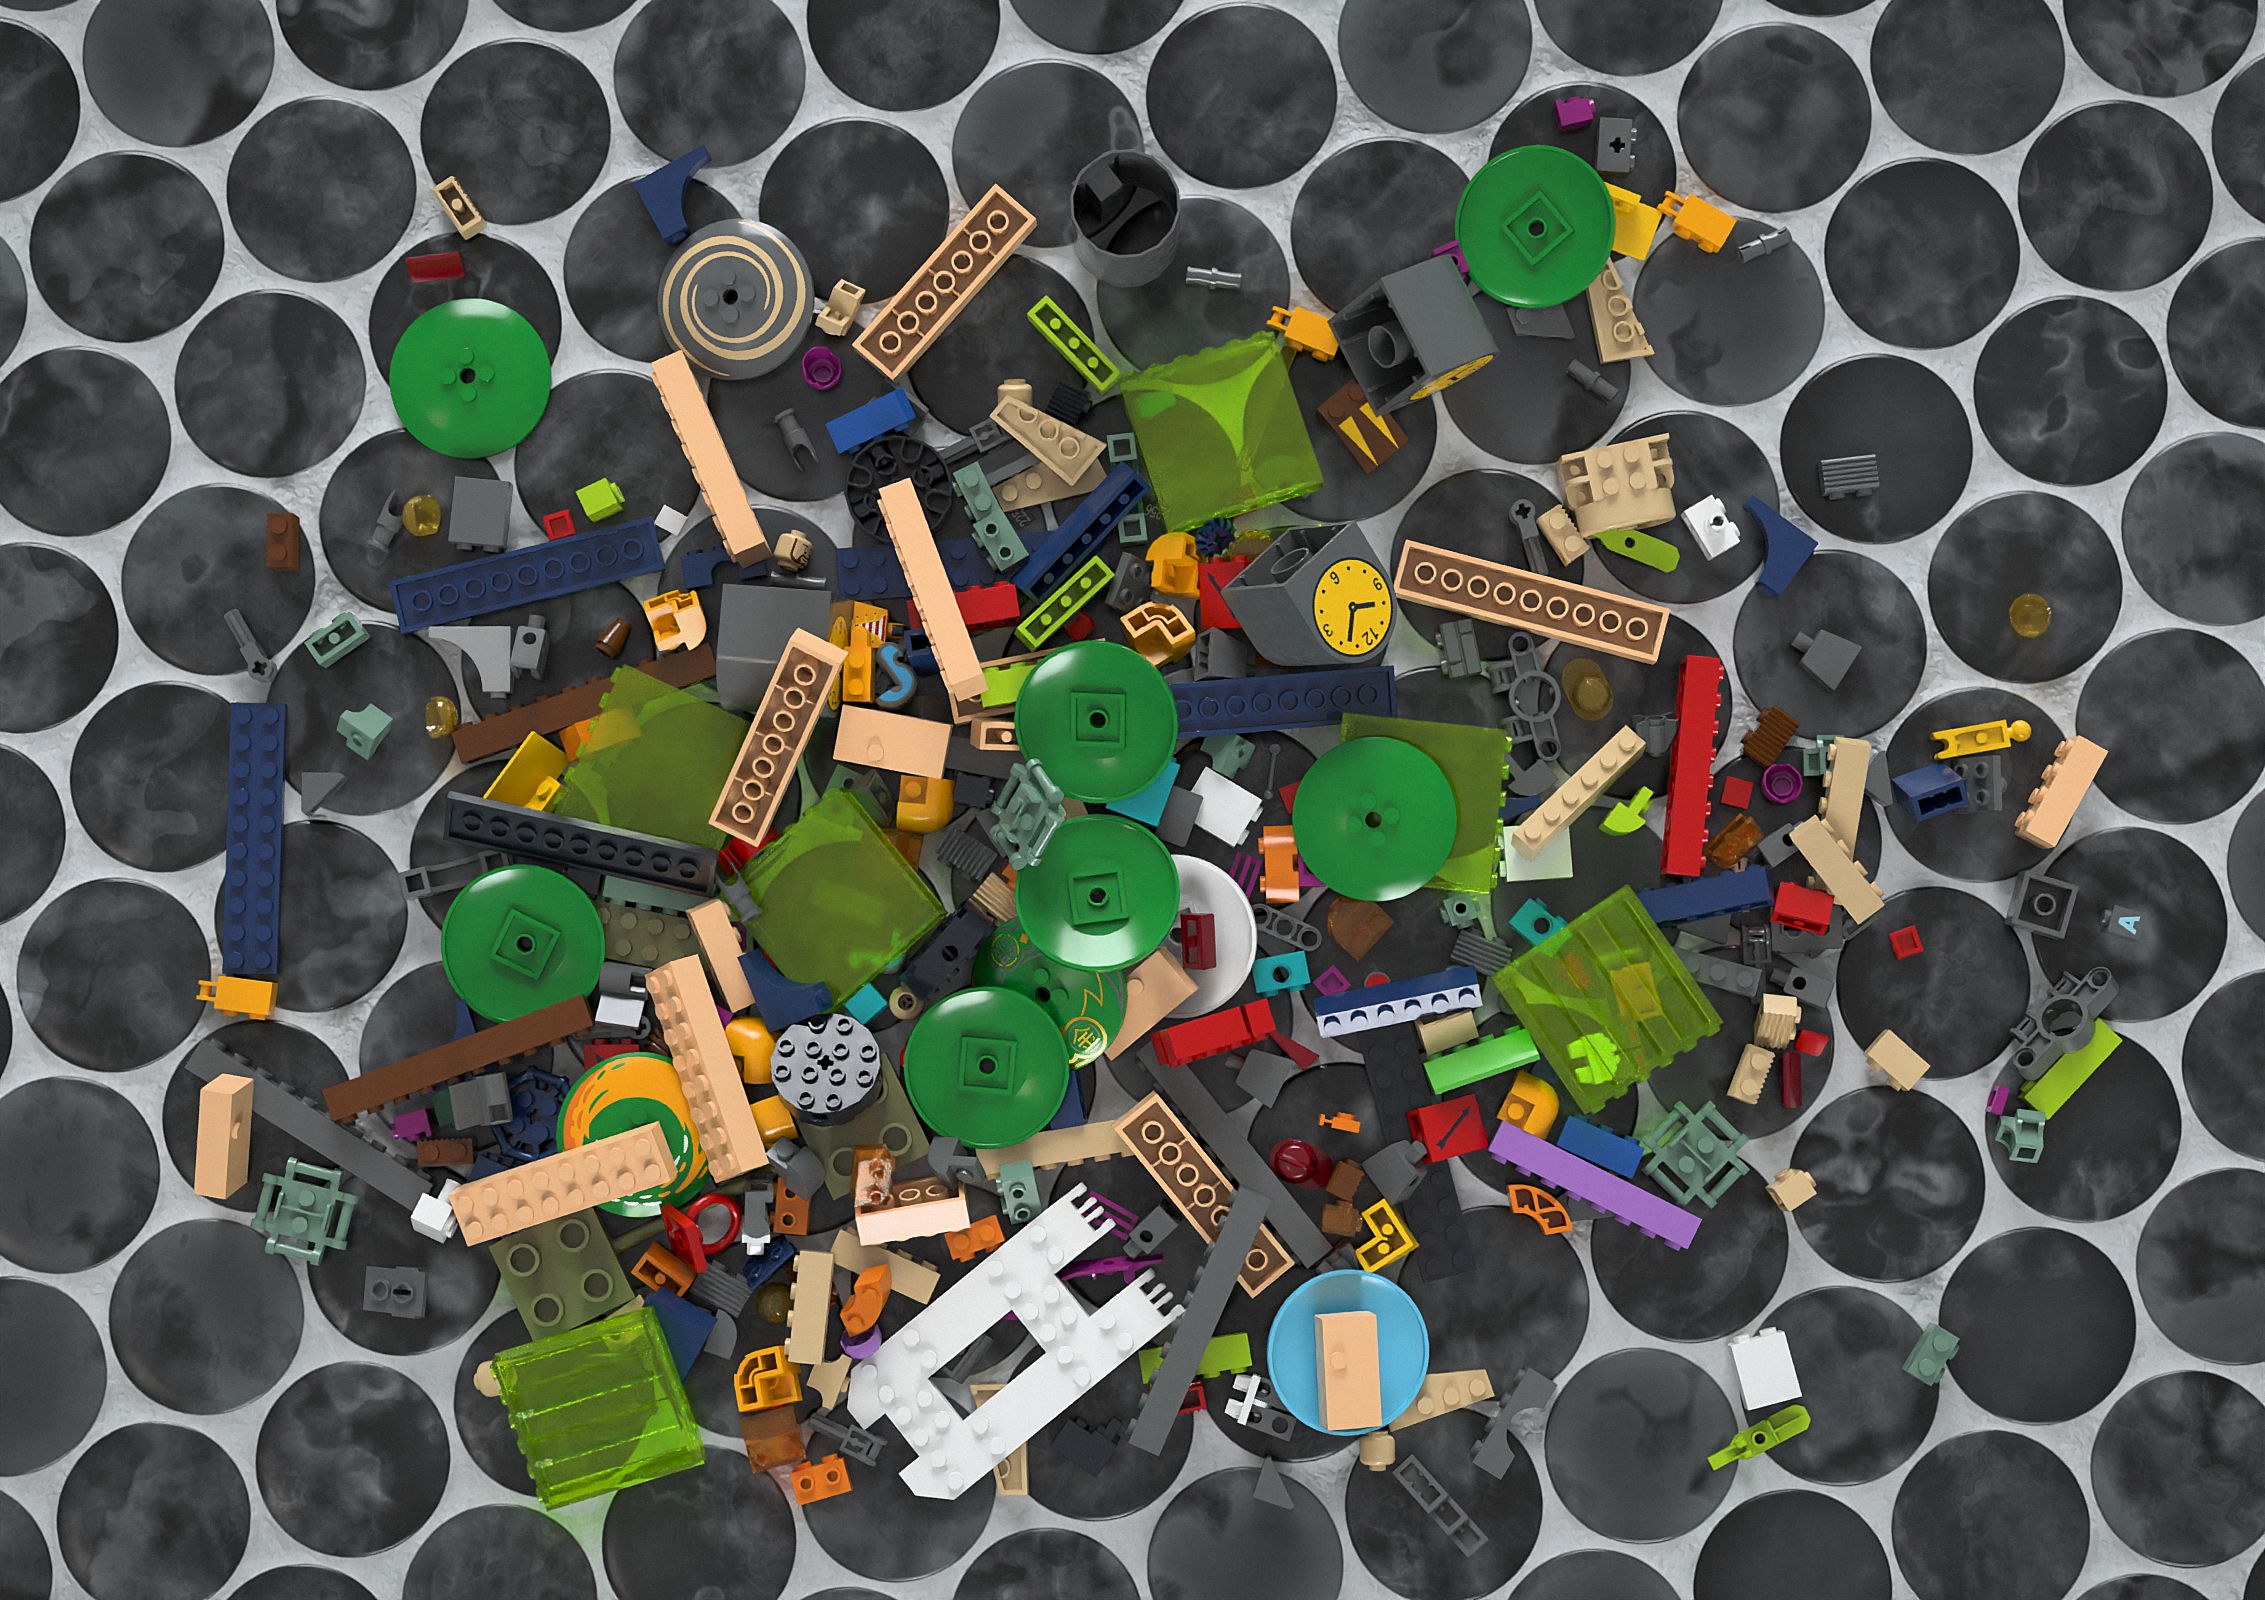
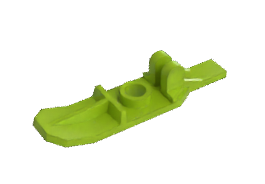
M1616 528L1613 531L1607 530L1606 532L1592 535L1600 539L1601 544L1605 545L1607 549L1665 573L1676 569L1680 558L1677 547L1634 529L1619 531ZM1627 538H1630L1633 541V546L1631 548H1628L1625 545V540Z
M1793 1404L1736 1434L1728 1447L1707 1459L1713 1470L1736 1459L1749 1460L1788 1438L1807 1430L1811 1418L1804 1406ZM1761 1433L1764 1436V1440L1762 1443L1757 1444L1755 1436Z

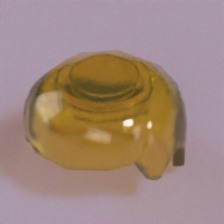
M430 495L410 498L402 511V521L406 530L414 536H426L435 534L438 531L441 511L436 499Z
M2024 594L2016 598L2009 609L2011 625L2015 632L2023 637H2038L2047 631L2052 621L2049 604L2037 594Z
M431 697V700L435 701L427 703L425 707L428 735L430 738L449 736L455 730L458 723L457 709L453 702L446 697Z
M770 1282L758 1291L755 1298L756 1311L765 1321L773 1324L787 1322L789 1310L794 1311L795 1300L790 1299L791 1287L784 1283Z

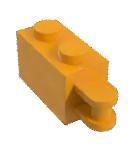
M1666 191L1664 194L1666 198L1662 204L1657 206V209L1674 219L1671 225L1675 229L1674 232L1681 238L1695 240L1698 242V246L1706 252L1712 253L1714 251L1718 253L1737 220L1692 194H1689L1685 200L1670 191ZM1674 204L1682 207L1679 213L1672 209Z
M1273 306L1272 312L1274 313L1271 320H1267L1266 325L1285 333L1283 341L1287 342L1289 348L1300 352L1302 349L1312 352V357L1320 361L1326 362L1327 359L1333 361L1339 344L1327 323L1329 319L1296 306L1294 313ZM1283 317L1290 319L1288 327L1281 324Z
M856 626L851 631V647L844 646V650L848 654L843 668V702L847 704L874 705L876 650L870 647V632L863 626Z
M218 976L217 982L202 980L198 982L201 988L200 995H197L196 999L215 1001L214 1008L222 1009L221 1015L238 1017L239 1012L249 1013L248 1018L265 1020L266 1015L274 1016L278 983ZM212 986L217 987L215 997H211Z

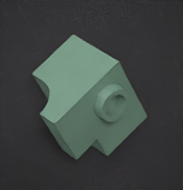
M370 704L361 712L346 710L340 716L336 731L347 738L346 746L366 760H369L380 742L389 733L393 718L373 704Z
M1237 734L1206 736L1200 750L1212 757L1213 770L1233 779L1238 768L1245 771L1256 746Z
M1816 735V748L1802 749L1803 777H1824V772L1829 771L1831 762L1827 760L1829 744H1834V737L1845 738V736Z
M2017 1109L2015 1117L2000 1116L1994 1131L1995 1141L2001 1142L2007 1147L2010 1160L2038 1162L2044 1147L2043 1129L2046 1121L2045 1112Z

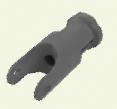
M790 408L779 413L772 420L778 424L784 435L783 441L797 467L803 472L804 468L797 454V450L802 444L810 450L817 463L820 460L805 429L800 428L794 416L795 410Z
M395 490L387 498L376 521L377 528L371 540L366 542L370 547L386 554L389 553V544L394 534L399 533L412 504L411 498L405 512L401 516H392L388 511V505Z
M729 861L732 870L738 878V882L733 886H726L721 882L717 874H715V880L729 903L738 910L742 917L740 920L742 924H746L759 917L764 911L761 907H757L750 895V888L735 865Z

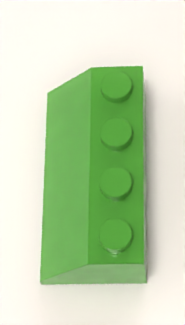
M1519 1025L1503 1030L1504 1036L1494 1039L1493 1034L1478 1038L1479 1044L1468 1047V1044L1464 1043L1452 1047L1453 1053L1443 1056L1442 1052L1426 1056L1427 1062L1422 1063V1067L1432 1095H1437L1540 1060L1527 1028L1520 1030Z

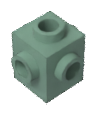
M1461 888L1446 893L1447 899L1441 901L1442 907L1439 908L1443 922H1448L1450 927L1457 925L1458 930L1473 925L1472 919L1477 918V911H1480L1476 896H1470L1469 891L1462 893ZM1459 903L1465 905L1466 910L1463 914H1459L1456 911V905Z

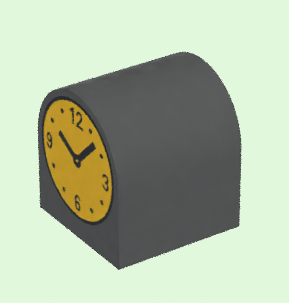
M1451 255L1438 256L1380 278L1327 321L1376 417L1426 398L1463 380L1488 365L1501 353Z
M1355 520L1290 527L1220 591L1256 650L1270 662L1281 666L1344 664L1367 661L1384 649L1396 625L1397 598L1394 586Z
M723 584L716 659L717 689L722 707L726 710L758 712L789 639L797 628L844 650V646L850 647L854 603L831 591ZM844 663L819 717L835 718L842 708Z

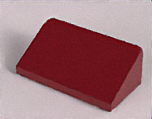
M458 251L405 259L413 283L464 277L466 274L464 257Z
M1180 914L1183 969L1206 970L1215 968L1214 914Z
M1800 1053L1779 1054L1780 1104L1782 1108L1801 1107Z

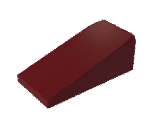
M1276 1030L1268 1032L1272 1040L1301 1070H1306L1319 1057L1318 1054Z

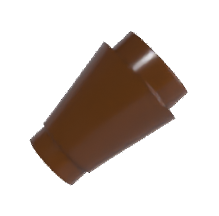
M618 617L596 639L598 642L595 646L596 650L610 659H613L615 655H619L631 625Z

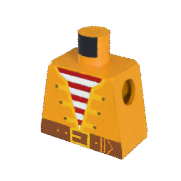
M849 600L854 603L851 631L856 626L866 628L870 632V647L877 651L881 644L887 642V639H903L904 624L890 623L888 610Z

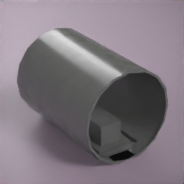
M1134 149L1105 152L1084 167L1076 180L1072 182V192L1070 195L1074 249L1083 267L1097 280L1118 288L1138 287L1158 278L1173 262L1180 238L1179 188L1170 170L1154 156ZM1134 185L1152 191L1167 204L1174 218L1171 230L1158 245L1140 254L1116 255L1098 249L1082 234L1077 223L1082 209L1088 203H1090L1100 218L1104 219L1124 203L1123 186Z

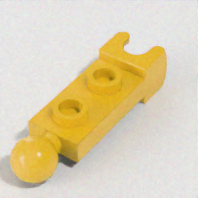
M2006 720L1931 733L1930 739L1932 741L1940 740L1945 745L1944 751L1935 754L1934 759L1937 761L2011 747L2010 738L2018 742L2026 741L2031 735V727L2027 722L2018 720L2010 728H2007Z

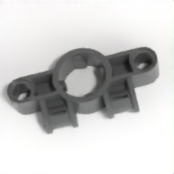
M1517 632L1509 638L1506 644L1509 661L1486 667L1485 670L1490 674L1493 686L1491 690L1492 695L1508 691L1507 706L1513 716L1499 720L1506 734V747L1531 741L1536 758L1538 760L1542 759L1545 763H1550L1557 759L1561 752V744L1553 714L1557 711L1561 700L1560 688L1553 677L1540 670L1531 636L1525 632ZM1523 639L1527 645L1526 651H1516L1513 648V640ZM1535 678L1549 686V699H1553V703L1546 714L1542 711L1533 714L1531 717L1518 709L1520 704L1518 698L1514 697V693L1520 682H1533ZM1543 743H1550L1554 747L1555 752L1552 757H1546L1541 753V745Z
M2094 968L2082 981L2064 971L2062 974L2063 978L2052 989L2049 988L2046 991L2050 999L2040 1007L2037 1016L2027 1011L2025 1013L2026 1017L2016 1028L2009 1030L2010 1034L2022 1044L2013 1055V1063L2024 1079L2030 1081L2037 1080L2063 1053L2079 1051L2092 1040L2095 1033L2094 1019L2116 997L2119 991L2116 980L2107 968ZM2075 1011L2082 1017L2081 1024L2071 1034L2057 1036L2053 1032L2049 1033L2050 1025L2062 1013ZM2033 1061L2030 1065L2025 1066L2028 1062Z

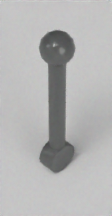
M1278 744L1270 746L1271 762L1267 790L1264 791V798L1267 800H1271L1274 797L1272 788L1276 758L1280 752Z

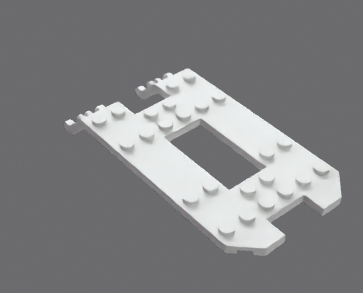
M1083 1182L1042 1212L884 1342L872 1356L865 1358L851 1370L847 1409L866 1430L886 1413L919 1455L915 1461L899 1473L916 1496L956 1499L1185 1311L1182 1305L1178 1304L1165 1317L1158 1308L1173 1298L1171 1292H1168L1155 1304L1152 1302L1151 1299L1166 1288L1164 1283L1158 1284L1148 1295L1144 1292L1141 1286L1156 1276L1152 1268L1148 1269L1092 1316L1086 1313L1058 1278L1056 1273L1116 1226L1112 1218L1102 1223L1101 1227L1096 1231L1089 1222L1092 1219L1099 1217L1104 1212L1102 1206H1099L1084 1218L1082 1213L1097 1202L1095 1197L1088 1199L1079 1209L1074 1205L1072 1201L1087 1191V1187ZM1013 1310L1046 1353L963 1420L929 1377L1008 1312Z

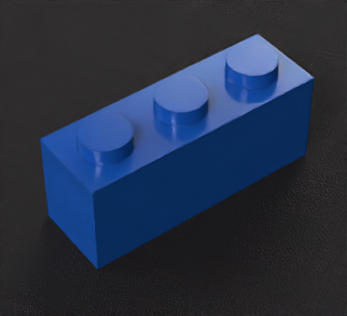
M900 388L826 423L825 426L838 453L840 454L848 450L849 454L863 449V442L869 439L873 442L874 440L887 437L885 432L894 428L895 432L909 427L908 421L915 418L916 415L903 388Z
M1576 1112L1573 1117L1566 1115L1554 1146L1624 1177L1633 1178L1645 1150L1639 1146L1641 1141L1625 1135L1624 1139L1614 1135V1129L1600 1124L1599 1128L1588 1124L1589 1118Z

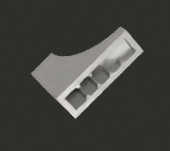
M511 626L429 627V638L459 646L472 658L481 676L482 690L484 693L490 694L491 699H506L507 694H514V674L509 664L515 643V629Z

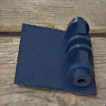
M781 1233L778 1237L771 1238L770 1243H766L763 1255H753L745 1263V1267L742 1270L753 1290L760 1284L764 1285L773 1276L772 1272L776 1274V1269L783 1267L782 1263L787 1264L795 1256L794 1253L797 1251V1248L791 1242H788L784 1233Z

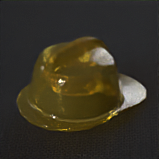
M1586 658L1574 659L1566 664L1562 671L1561 683L1575 713L1582 719L1589 721L1600 720L1605 717L1613 706L1614 698L1602 669L1597 663Z

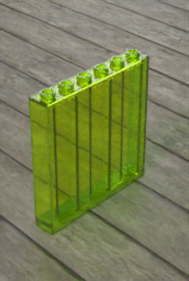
M1628 883L1491 975L1493 982L1584 1114L1591 1112L1593 1115L1606 1106L1604 1103L1612 1096L1615 1099L1621 1097L1629 1091L1627 1086L1634 1081H1637L1638 1084L1642 1083L1652 1075L1650 1072L1658 1065L1661 1069L1675 1060L1673 1055L1681 1050L1684 1053L1690 1051L1698 1045L1697 1039L1703 1035H1706L1707 1038L1714 1035L1721 1029L1719 1025L1723 1023L1714 1007Z
M653 1305L495 1353L490 1365V1372L494 1381L498 1380L501 1402L503 1405L508 1406L510 1426L512 1430H517L519 1450L522 1455L526 1454L529 1462L527 1463L528 1474L531 1479L535 1478L538 1486L536 1488L537 1498L540 1503H544L547 1512L705 1464L706 1450Z

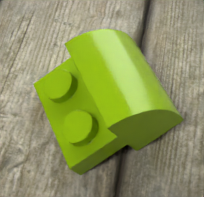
M1644 786L1635 793L1627 806L1621 802L1613 805L1597 828L1614 836L1626 835L1640 828L1646 822L1640 816L1651 806L1653 801L1649 798L1653 792Z

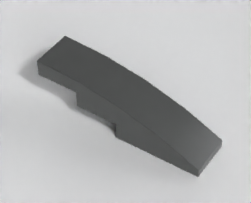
M1413 1454L1392 1472L1469 1559L1490 1541Z

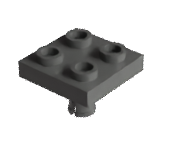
M1123 552L1117 570L1114 573L1115 576L1105 586L1109 591L1104 603L1124 614H1128L1139 606L1148 603L1154 587H1151L1153 566L1130 553Z
M1991 755L1954 759L1953 771L1963 779L1970 803L1954 809V814L2001 811L2002 794L2007 789V782L2001 777L2000 756Z

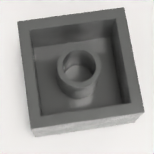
M2027 870L2019 872L2004 924L2055 940L2064 939L2079 886Z

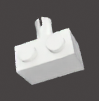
M1713 495L1681 514L1708 561L1740 542L1738 528L1733 522H1728L1724 515L1726 513L1724 505L1719 499L1715 500Z
M447 1179L437 1199L423 1193L411 1216L413 1229L441 1243H444L447 1237L451 1238L458 1223L455 1222V1212L448 1195L461 1184Z

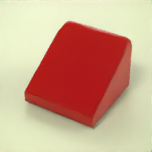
M1800 1029L1797 1032L1793 1048L1800 1052L1819 1056L1829 1038L1823 1034Z

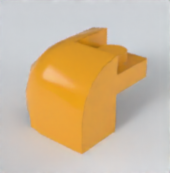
M1185 532L1162 535L1153 542L1145 561L1154 565L1151 573V587L1157 589V594L1165 597L1199 600L1198 564L1206 563L1205 555H1202L1197 550L1195 537Z
M675 590L643 602L645 613L653 629L659 651L665 649L673 650L683 642L686 643L690 651L703 640L707 627L703 608L694 590L687 594H680L679 590Z
M1151 601L1120 618L1121 629L1130 648L1145 657L1157 669L1170 661L1176 664L1190 652L1195 644V630L1181 611L1174 605L1169 606L1164 603H1153Z
M901 775L897 806V831L930 834L945 828L950 820H952L955 810V803L952 800L956 781Z
M740 1014L729 1022L724 1031L739 1076L744 1078V1083H772L771 1057L782 1033L779 1029L769 1033L761 1017Z
M1518 1068L1496 1118L1545 1141L1558 1115L1560 1107L1558 1095L1554 1088L1546 1081Z
M778 1095L750 1105L765 1150L771 1149L782 1136L788 1140L799 1137L791 1113L781 1103Z
M785 1346L758 1350L745 1356L746 1358L740 1364L737 1374H734V1386L739 1412L765 1410L802 1400L798 1374L802 1373L800 1363L788 1362L789 1355H784Z

